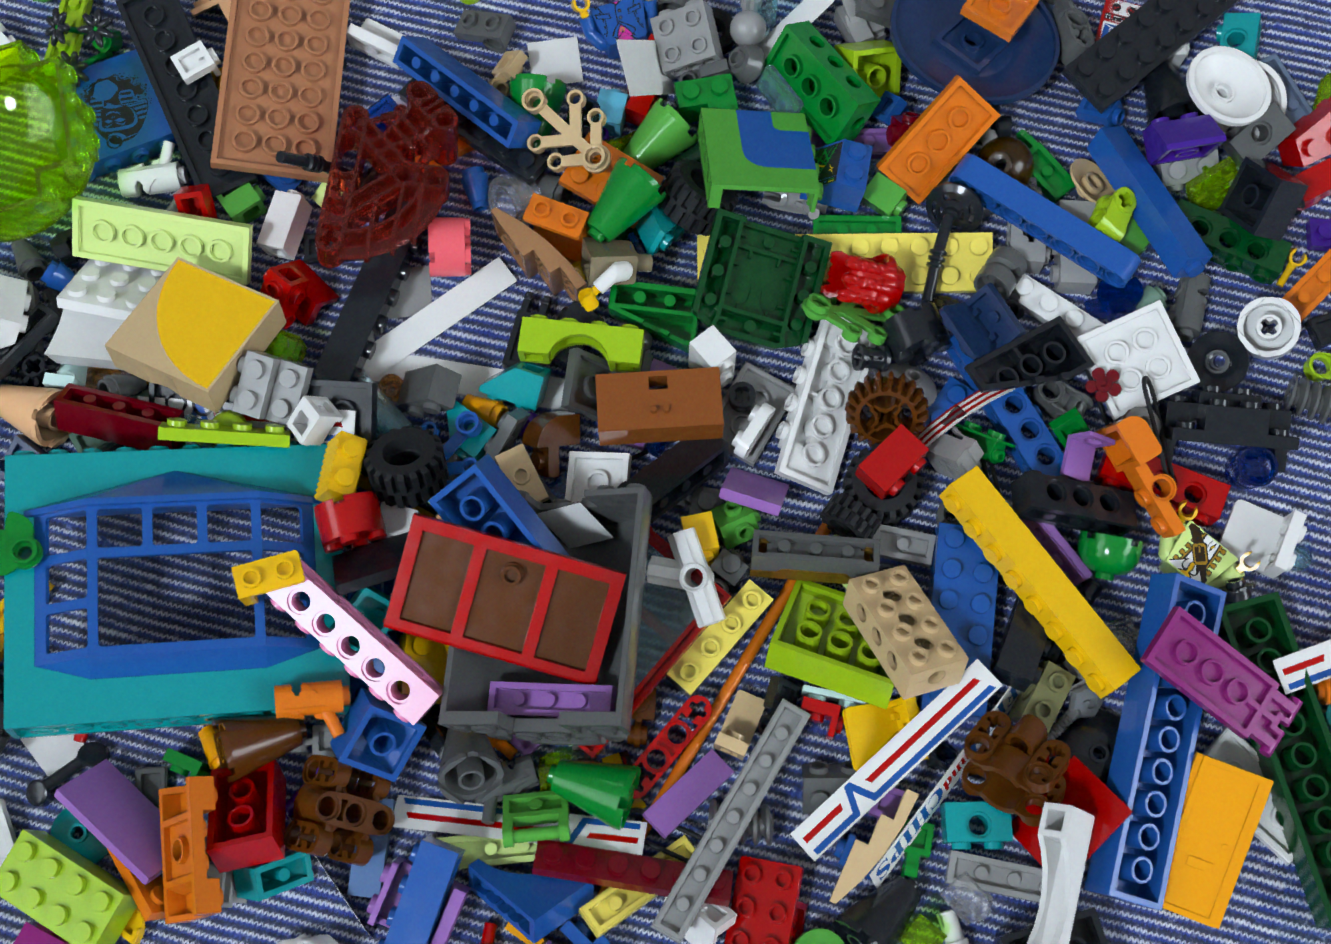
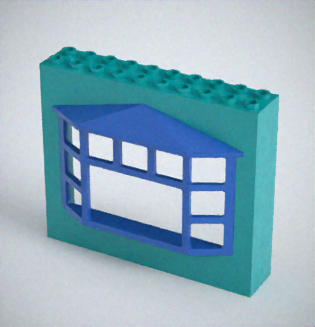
M291 441L289 448L247 445V447H234L233 444H217L215 448L185 445L182 449L153 446L149 450L136 451L132 447H120L112 452H103L98 448H87L82 450V453H69L67 450L55 449L50 450L48 454L17 451L14 455H5L4 530L6 517L9 512H16L25 516L34 525V538L42 545L44 554L41 562L36 567L28 570L16 569L4 576V730L14 739L210 725L212 724V719L218 717L276 714L274 685L291 684L292 692L295 696H298L303 682L342 680V686L349 685L350 692V676L344 668L345 664L338 657L330 656L324 652L319 645L320 641L312 634L305 633V638L266 635L265 599H271L266 593L258 595L259 603L254 604L255 636L99 646L98 561L100 559L251 552L252 560L256 561L263 559L262 553L264 551L285 553L297 550L301 555V559L336 590L332 556L343 553V549L328 554L324 552L313 509L316 505L322 503V501L316 500L314 495L316 494L315 489L318 488V478L321 476L319 472L322 471L321 466L323 465L322 461L325 459L323 455L326 453L327 443H322L321 446H305ZM287 507L299 509L300 543L262 539L261 509ZM251 509V540L208 541L207 511ZM197 512L196 543L153 544V513ZM142 514V545L98 547L97 516ZM86 516V548L49 555L50 519ZM24 550L21 554V558H29L32 554V550ZM86 560L87 596L85 598L50 604V567ZM301 592L300 601L303 602L305 607H309L311 603L309 595ZM87 609V646L85 648L50 654V616ZM325 614L324 623L330 628L335 620L331 615ZM351 694L350 705L344 706V712L336 713V715L347 714L351 707Z

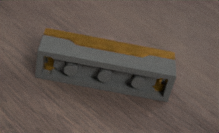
M755 529L753 532L750 576L848 584L849 579L879 571V539Z

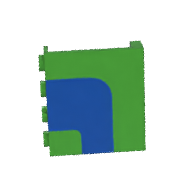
M701 108L697 134L708 208H720L723 189L806 193V204L809 205L810 213H815L817 201H821L823 197V183L818 180L819 164L814 161L815 145L810 142L811 126H807L804 113Z

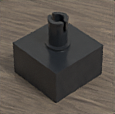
M1245 156L1218 211L1254 236L1281 241L1293 216H1298L1302 213L1297 208L1304 209L1305 202L1303 197L1309 186L1271 162Z

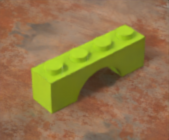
M538 314L531 315V317L522 316L517 352L520 361L551 364L555 356L563 349L574 345H586L598 350L605 357L610 371L641 372L645 341L644 329H639V327L632 324H623L621 327L609 326V324L602 321H593L590 324L580 323L573 318L552 320Z

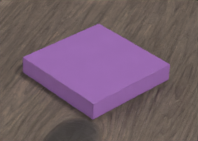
M731 467L721 487L719 497L720 499L779 516L789 484Z

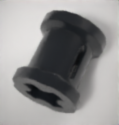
M859 343L855 345L852 352V366L854 370L862 371L864 368L877 369V371L879 370L882 373L888 370L891 363V352L888 346L881 345L878 348H872Z

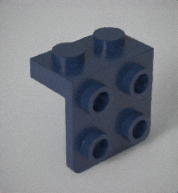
M993 283L984 285L966 302L945 305L939 309L944 326L954 334L959 341L961 351L971 359L981 358L1026 333V330Z

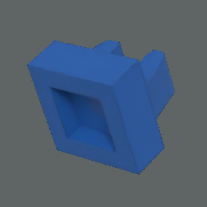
M885 90L880 98L881 101L871 114V117L889 126L891 116H900L903 112H910L906 107L908 103L901 97Z

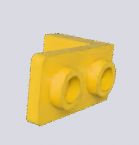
M297 550L231 567L238 599L245 606L259 603L258 595L302 584L306 580Z

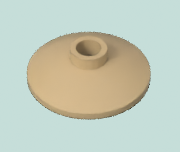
M1079 158L1070 165L1071 178L1076 186L1077 193L1083 199L1095 202L1096 205L1099 197L1113 195L1115 192L1099 166L1092 161Z

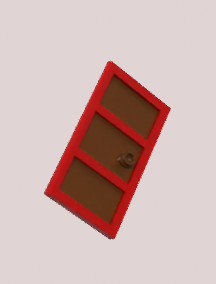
M414 513L387 614L383 620V627L582 684L595 685L598 683L597 676L627 573Z

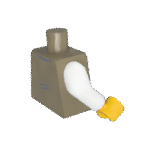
M583 237L581 261L571 264L580 276L587 280L588 285L593 286L592 288H584L579 292L578 299L582 307L587 312L593 311L599 306L596 295L600 292L604 294L612 285L634 284L637 272H651L653 266L652 254H638L632 242L626 240H613L610 243L604 240L602 243H599L591 237Z

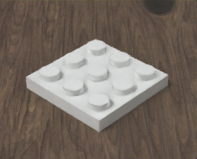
M89 259L56 297L57 306L62 309L126 320L165 271Z
M1161 300L1076 337L1095 364L1092 368L1088 369L1091 376L1092 371L1096 368H1102L1105 371V376L1111 369L1116 370L1120 375L1119 380L1115 383L1121 386V393L1114 397L1108 392L1109 399L1104 402L1113 421L1122 418L1129 409L1147 407L1142 389L1143 376H1148L1151 380L1157 402L1201 382ZM1147 385L1150 402H1151V404H1153L1152 397H1151V393H1150L1149 387H1148V385Z

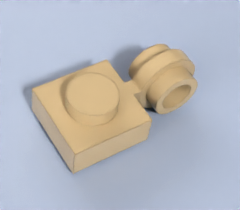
M522 50L505 51L491 73L494 78L490 79L488 83L507 96L509 87L506 82L510 80L511 76L515 79L516 74L522 73L523 65L528 56Z

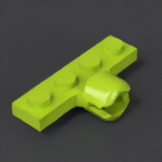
M223 410L217 413L212 420H200V424H189L185 418H167V422H162L158 427V440L214 443L215 445L233 444L234 447L251 445L289 448L292 432L291 430H285V426L281 424H266L265 428H253L252 423L247 422L242 414L232 410Z

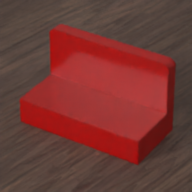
M303 260L291 261L289 263L310 279L306 289V297L299 304L295 313L296 318L304 326L314 323L322 306L336 302L339 296Z

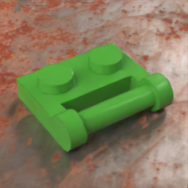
M551 790L503 795L502 838L504 848L514 847L515 843L560 839V842L571 841L569 801ZM549 823H558V824H559V825H555V826H546V827H536V828H527V829H517V830H514V827H521V826H530V825H539V824H549Z

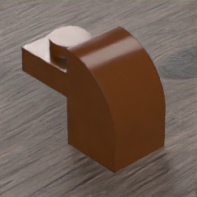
M568 411L545 412L533 418L527 425L522 443L523 445L533 447L531 461L538 475L548 478L559 477V446L580 444V414Z

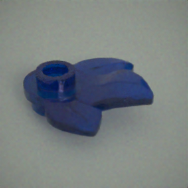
M1137 277L1131 278L1124 288L1114 287L1101 280L1097 289V298L1084 302L1085 309L1088 314L1096 319H1107L1108 322H1112L1136 311V306L1143 299L1142 284ZM1121 311L1126 312L1125 314L1117 315Z

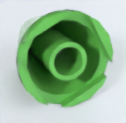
M662 98L654 102L623 150V153L652 170L698 142L696 134L691 138L687 132L691 127L681 115L669 104L665 107L662 106Z

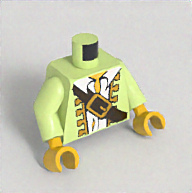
M1187 500L1181 501L1178 505V517L1186 530L1175 537L1163 538L1160 535L1158 555L1162 561L1158 568L1163 573H1179L1215 588L1225 586L1226 580L1245 576V571H1254L1261 563L1260 560L1254 566L1247 565L1245 557L1253 552L1247 551L1241 556L1240 563L1236 564L1235 562L1238 560L1236 556L1191 521L1197 516V506L1190 514L1182 512V508L1186 505Z

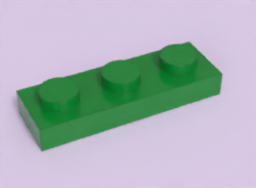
M819 215L818 218L812 220V234L901 233V216Z

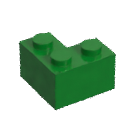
M731 73L674 82L676 111L687 123L699 121L701 108L739 110Z

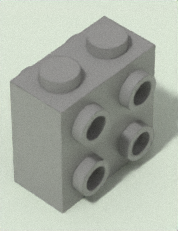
M691 0L686 2L684 7L675 10L666 9L659 12L658 16L650 18L662 73L672 80L679 78L680 74L682 75L684 72L699 70L701 65L724 59L712 8L704 0Z

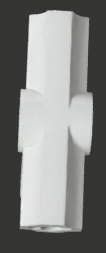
M695 528L681 530L668 536L667 538L675 559L652 555L647 567V583L686 590L698 628L725 620L726 616L714 584V573L707 564ZM699 569L703 574V580L696 587L691 582V574L694 570Z

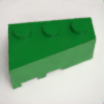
M644 282L611 286L608 304L610 317L625 324L635 325L639 329L647 330L652 337L688 354L689 342L697 337L699 319L690 311L696 289Z

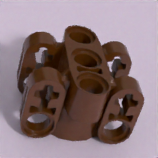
M989 711L985 713L966 736L964 742V754L970 761L963 769L961 786L966 793L973 796H981L986 803L995 809L1008 814H1017L1026 825L1039 827L1042 813L1038 815L1031 814L1026 810V807L1037 805L1043 809L1044 802L1060 804L1063 801L1066 791V780L1063 775L1070 764L1071 750L1063 741H1047V728L1036 716L1025 714L1013 726L1011 725V719L1004 712ZM990 727H996L992 732V736H990ZM974 744H983L977 752L970 748ZM1055 755H1059V756H1056V757L1054 758V760L1052 761V764H1051V766H1050V765L1048 764V762H1049V757H1054ZM979 775L985 781L981 784H974L968 780V777Z
M311 755L303 767L302 778L305 784L299 789L294 800L293 814L295 820L291 821L286 828L284 845L289 850L319 857L328 854L331 860L365 866L370 861L374 850L373 841L369 835H386L392 830L395 823L392 809L379 803L388 795L391 781L354 767L351 769V766L338 762V759L335 757Z

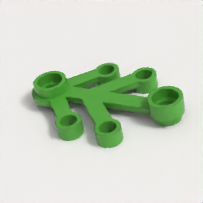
M823 293L810 294L809 297L803 300L801 305L808 318L815 321L827 320L842 329L841 335L845 340L852 343L858 342L863 329L868 332V340L879 346L884 344L888 334L885 332V329L875 326L867 320L881 321L884 325L887 319L905 309L897 304L895 308L886 310L882 314H872L867 309L860 308L861 304L842 302L837 306L835 305L838 301L836 297L828 298L823 296Z

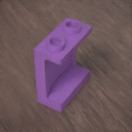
M398 857L392 864H386L379 879L380 882L384 883L380 894L374 893L366 910L367 913L371 914L367 924L374 926L378 923L390 928L389 925H386L389 912L393 905L398 906L402 895L398 893L399 884L404 874L410 873L413 862ZM454 880L431 944H448L471 887Z

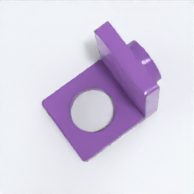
M1093 431L1069 434L1060 475L1080 482L1089 481L1096 448L1115 445L1116 440Z

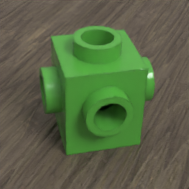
M730 501L709 510L712 511L716 533L727 550L752 539L754 529L759 530L757 522L761 521L758 510Z

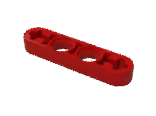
M695 695L686 700L633 765L637 767L639 763H642L647 771L656 776L653 780H650L647 775L641 783L644 789L641 792L636 789L632 799L642 798L648 793L708 721L712 714V706L707 698ZM702 701L706 704L703 708L706 715L703 718L699 715L694 718L692 723L696 724L697 727L691 731L687 723L679 720L678 717L683 713L687 718L692 712V709L689 707L690 703L698 704ZM673 725H681L685 728L687 735L682 743L674 744L669 740L668 730ZM655 749L662 751L666 757L665 764L658 769L650 767L647 762L649 752Z

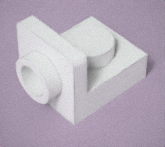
M201 40L170 57L187 85L211 71L215 73L216 77L222 75L217 67L221 63L214 49L212 47L206 49Z

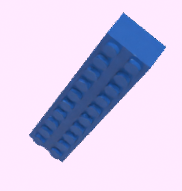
M1179 573L1151 574L1133 657L1141 670L1128 681L1106 786L1133 812L1091 856L1084 886L1086 891L1162 911L1203 709L1141 662L1140 659L1173 607L1180 606L1218 636L1227 594L1223 590Z

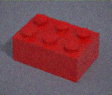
M275 759L231 783H228L225 779V776L231 775L228 768L211 770V776L214 777V786L217 789L218 796L215 810L208 812L206 851L219 873L285 859L286 778L277 760Z

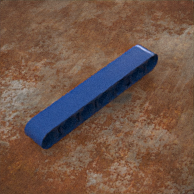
M966 154L949 177V182L960 183L972 189L980 198L983 207L1114 287L1124 288L1141 264L1139 256L1127 247L974 154Z

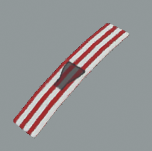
M1015 388L981 393L979 390L928 424L923 431L919 432L917 438L926 447H929L962 419L989 402L1015 390Z

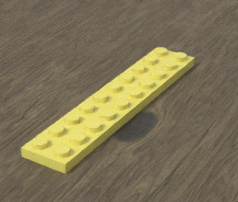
M938 233L806 235L832 242L830 254L833 251H842L847 255L873 258L880 254L892 255L906 276L905 288L902 294H923L929 269L926 264L930 262L928 256L932 255L929 251L933 249ZM950 233L945 249L947 256L943 257L946 261L942 263L944 269L940 270L935 293H976L974 279L993 252V233ZM697 235V283L709 236ZM829 259L822 285L829 283L828 281H826V279L829 277L827 272L830 270L829 267L832 265Z

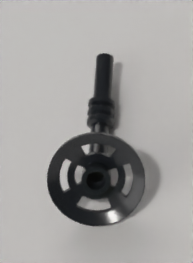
M278 151L276 154V161L278 163L302 167L305 171L315 173L325 172L346 180V185L350 187L345 200L344 209L346 211H350L361 200L383 169V165L379 163L361 174L357 170L353 172L350 169L329 162L321 155L311 153L300 155L285 151Z
M945 182L937 185L929 193L926 200L928 217L939 230L934 247L929 251L932 254L928 256L930 262L926 264L929 269L922 295V301L933 303L940 270L944 269L942 263L946 261L943 257L947 256L945 249L950 233H971L977 229L983 219V205L978 195L966 185L956 182ZM952 192L963 197L960 201L953 198L945 199L943 193ZM934 200L937 202L936 207H935V213H936V216H937V217H935L934 212H933V202H934ZM970 205H972L974 211L973 222L968 221L970 218ZM963 211H964V219L960 217V216L962 215ZM958 225H959V226L962 228V229H952V226H958Z

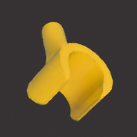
M1297 248L1290 249L1287 256L1288 264L1276 283L1281 288L1296 266H1302L1307 261V255L1304 253L1299 261L1293 262L1292 256Z

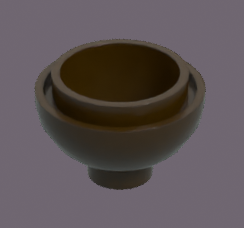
M1004 136L995 138L986 143L977 155L994 167H996L998 160L1005 159L1007 165L1001 171L1025 186L1033 175V155L1025 143L1014 137Z

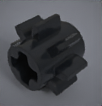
M35 351L33 356L22 358V368L18 369L17 372L25 377L22 382L26 386L44 387L42 382L45 372L57 374L59 369L53 365L54 361L47 355L43 358L41 354Z

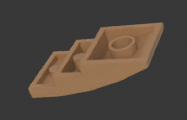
M496 207L493 208L491 214L497 236L526 277L530 279L539 273L554 296L565 290L572 301L575 300L580 303L578 294L582 289L587 288V283L570 262L545 238L526 224Z

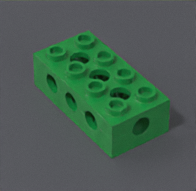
M809 21L786 24L765 60L763 73L798 113L805 114L807 123L827 145L843 139L854 141L881 101Z

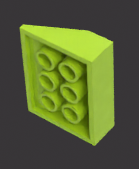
M796 580L769 643L764 667L887 710L895 686L842 605L845 593L812 581Z

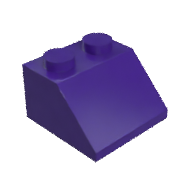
M1198 112L1184 114L1180 116V119L1169 120V117L1154 119L1142 132L1147 160L1150 166L1206 157L1227 141L1226 134L1211 115L1199 116Z

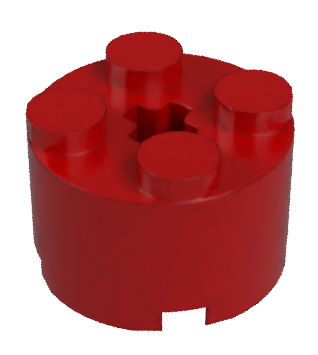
M366 491L343 495L342 500L333 503V499H330L313 508L322 546L326 554L344 549L343 546L351 545L353 550L369 545L370 541L387 537L379 501L374 492Z

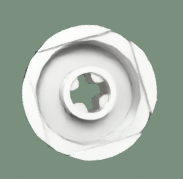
M1261 297L1251 301L1242 310L1237 322V338L1244 344L1249 355L1261 360H1274L1285 356L1295 347L1301 334L1299 312L1289 301L1278 297ZM1265 322L1268 325L1276 324L1274 328L1275 334L1266 333L1264 335L1262 333V323Z

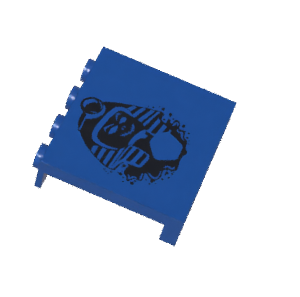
M136 49L88 66L83 72L88 76L89 81L84 82L80 80L79 88L74 86L72 79L64 81L63 76L36 85L64 169L76 185L91 182L96 177L107 173H116L119 169L134 163L146 162L151 157L161 154L164 140L175 143L174 151L178 148Z

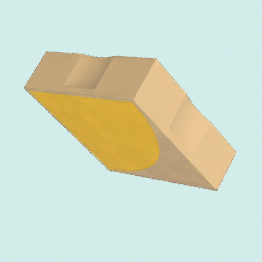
M177 257L104 346L115 367L150 383L168 387L180 397L217 413L230 397L232 388L239 384L241 373L238 372L237 365L241 356L246 355L247 350L264 352L287 322L279 300Z

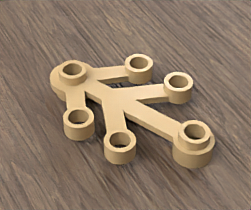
M537 88L526 90L521 99L523 107L531 114H540L561 133V135L549 136L532 134L527 140V147L535 154H541L547 148L575 146L581 152L580 154L562 156L560 153L550 154L547 158V165L552 171L560 173L566 167L584 166L588 172L598 174L604 172L609 167L611 153L607 147L602 145V127L606 124L607 117L601 109L593 108L587 114V121L591 125L589 144L582 138V108L586 105L587 100L580 90L574 89L567 94L570 125L547 105V97L541 90ZM580 95V101L573 104V98ZM540 99V104L537 107H533V102ZM596 114H601V119L598 122H593V117ZM536 140H541L540 146L533 148V143ZM596 155H601L600 162L594 164L593 158ZM560 158V165L553 167L554 160Z

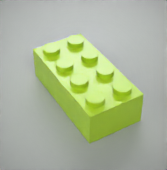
M23 829L0 867V897L70 944H116L137 908L124 882L45 831Z

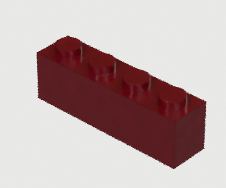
M68 383L53 400L57 428L59 430L142 450H149L153 446L179 449L184 441L158 440V427L162 422H167V418H185L184 410L72 383Z

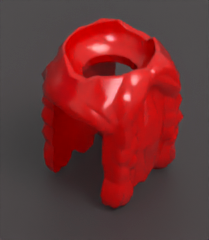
M842 251L831 252L829 260L832 265L829 267L830 270L827 272L829 277L826 279L829 283L822 285L820 291L823 293V296L828 298L836 297L841 302L861 304L872 314H882L886 310L896 307L905 288L906 276L903 269L898 266L895 257L889 254H880L873 258L847 255Z

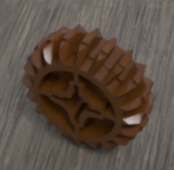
M878 370L874 379L867 374L864 377V383L857 381L854 385V390H850L848 393V400L845 404L846 421L850 424L851 433H858L859 442L868 439L870 447L875 443L881 444L901 423L913 435L918 437L919 431L925 429L929 416V411L927 410L928 400L924 397L922 387L916 388L915 379L906 382L904 373L898 378L894 377L892 370L888 373V376H883ZM904 403H906L911 410V414L908 417L904 414V410L902 409V405ZM865 404L870 407L869 411L872 412L870 418L866 416L862 409Z

